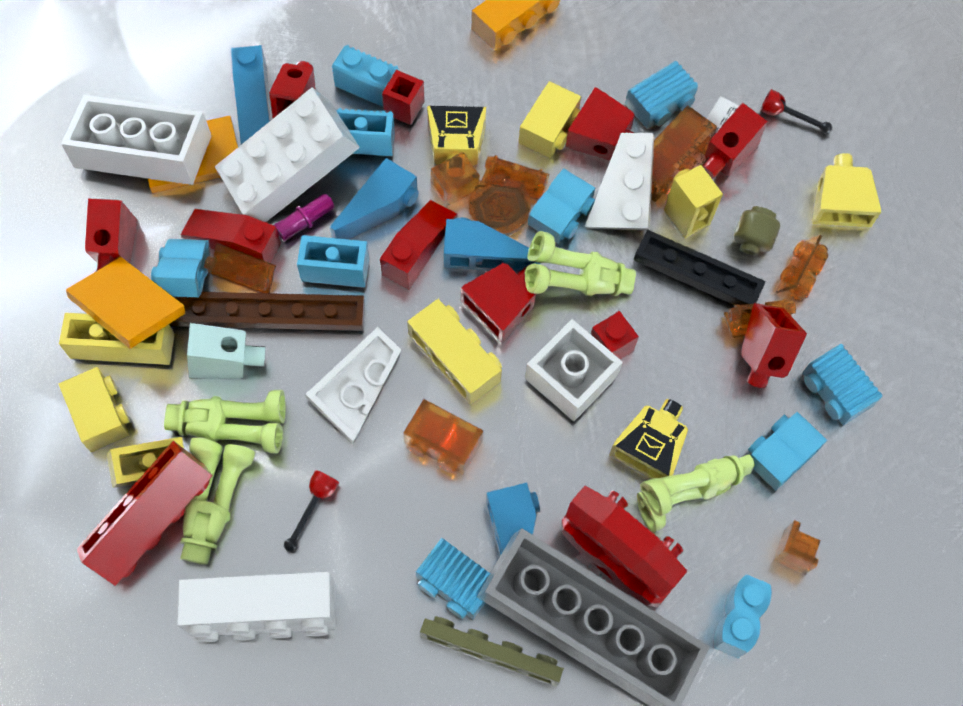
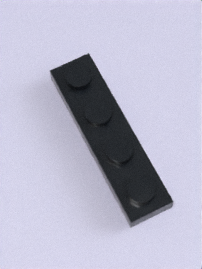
M648 229L633 259L749 312L752 311L754 303H757L766 282Z

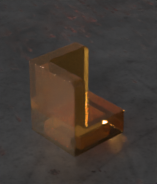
M463 152L431 168V185L446 207L479 189L480 175Z
M794 520L784 529L773 561L806 575L817 567L819 559L815 558L821 540L800 532L801 523Z

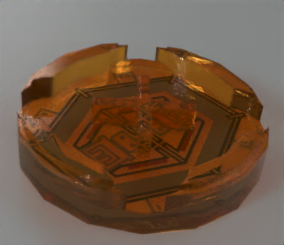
M504 174L490 175L479 181L474 187L475 189L472 191L468 201L472 221H479L506 236L520 231L527 223L529 213L531 212L530 194L525 185L519 180Z

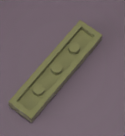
M435 616L433 621L424 619L420 630V637L555 687L560 682L564 668L556 666L558 660L550 656L537 653L536 658L523 654V648L517 644L503 641L502 645H498L488 641L489 636L481 631L468 629V632L465 633L454 629L455 623L442 617Z

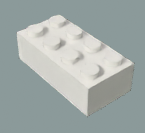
M312 87L219 162L215 168L242 214L267 222L360 147L330 100Z
M83 95L61 145L74 168L193 185L212 135L203 111Z
M330 572L179 580L178 626L186 631L189 636L196 637L197 642L218 641V636L233 635L234 640L255 639V634L269 633L270 638L291 637V632L306 631L307 636L328 635V630L337 629L336 585Z

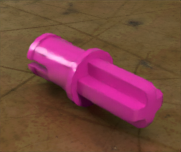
M322 194L302 208L297 206L295 208L296 211L274 224L279 237L286 242L306 227L310 229L312 222L334 209V203L327 194Z

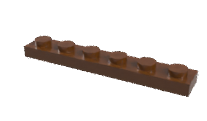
M201 292L198 298L174 297L184 305L186 314L169 324L170 326L190 327V323L223 328L363 331L365 299L364 295Z

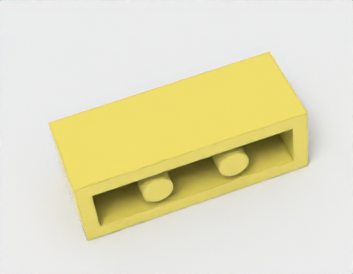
M438 298L407 321L408 334L467 403L471 405L501 382L502 365L492 352L488 354L480 346L481 341L472 329L466 330L459 322V315L450 305L445 306Z
M65 313L59 345L70 359L170 365L175 334L171 326L167 325L129 349L88 314Z

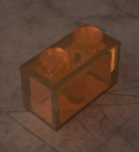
M423 399L403 432L404 443L407 444L406 448L419 457L427 455L436 460V464L444 471L452 474L457 471L464 475L482 444L484 430Z

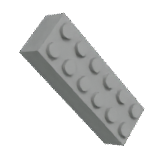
M523 528L512 535L477 595V598L649 706H681L710 648L704 642Z

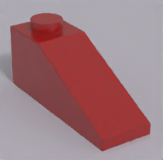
M430 200L397 232L380 257L382 276L410 290L445 237L446 219H456L458 214Z
M194 209L180 234L184 239L209 240L210 249L268 270L281 245L277 228L272 224L248 215Z

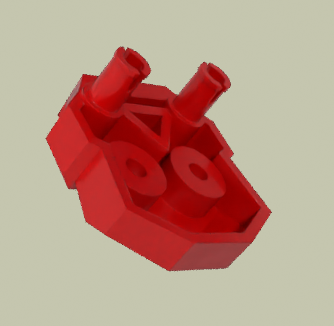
M585 485L572 499L566 515L561 521L563 536L579 551L576 558L587 568L591 566V571L597 576L601 574L603 576L602 579L627 595L630 594L645 606L658 607L688 572L677 559L684 551L682 546L677 543L670 551L668 548L675 540L665 536L663 541H661L660 538L625 510L628 507V502L624 497H621L615 503L619 496V493L616 491H610L609 495L605 497Z

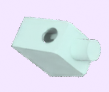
M190 323L187 351L189 378L241 379L243 378L244 365L264 366L265 346L245 345L246 332L243 330Z

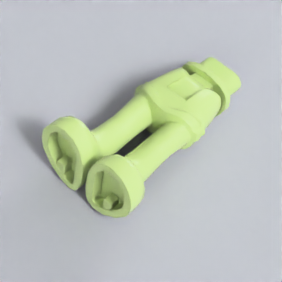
M539 231L534 236L528 251L529 261L578 268L580 274L551 270L540 264H530L525 270V282L528 292L541 294L548 287L554 286L581 291L586 296L591 297L595 294L618 296L621 293L628 295L633 293L636 271L625 268L623 263H616L611 259L601 256L598 252L587 254L558 248L555 246L554 236L548 232Z
M272 390L268 392L264 402L258 403L222 400L221 397L213 396L210 399L193 400L190 402L183 400L181 404H167L164 429L178 431L180 436L191 435L214 442L218 440L252 442L260 444L265 452L279 453L283 440L281 424H284L286 415L285 393L283 390ZM226 418H240L271 423L262 426L226 424L225 421Z
M191 438L189 445L190 453L205 464L213 476L210 478L206 490L201 495L194 496L186 506L183 519V537L180 540V543L184 544L180 559L208 565L211 551L217 550L215 543L218 542L225 524L230 521L231 514L229 508L237 480L242 470L252 464L255 451L239 445L229 444L225 446L223 468L213 502H208L209 491L216 468L221 459L223 447L212 440Z
M749 454L740 458L735 455L725 456L720 459H712L707 463L698 464L694 471L690 473L652 478L640 484L642 492L637 493V502L645 525L651 532L659 531L666 526V514L672 510V505L700 498L707 500L730 490L731 484H740L744 476L752 472L754 467L753 458Z

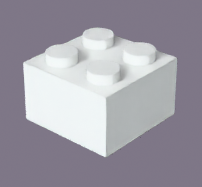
M572 319L527 363L525 379L572 421H575L618 377L623 362Z

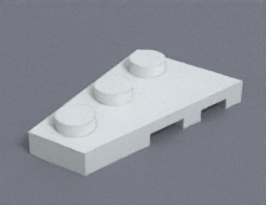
M621 133L585 228L650 230L654 153L653 133Z
M377 327L305 394V397L353 444L397 361L401 349Z

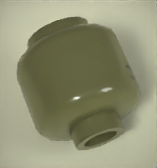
M754 206L751 210L742 212L734 231V240L741 245L740 250L742 252L758 256L759 252L772 250L780 231V222L776 219V214L773 211Z

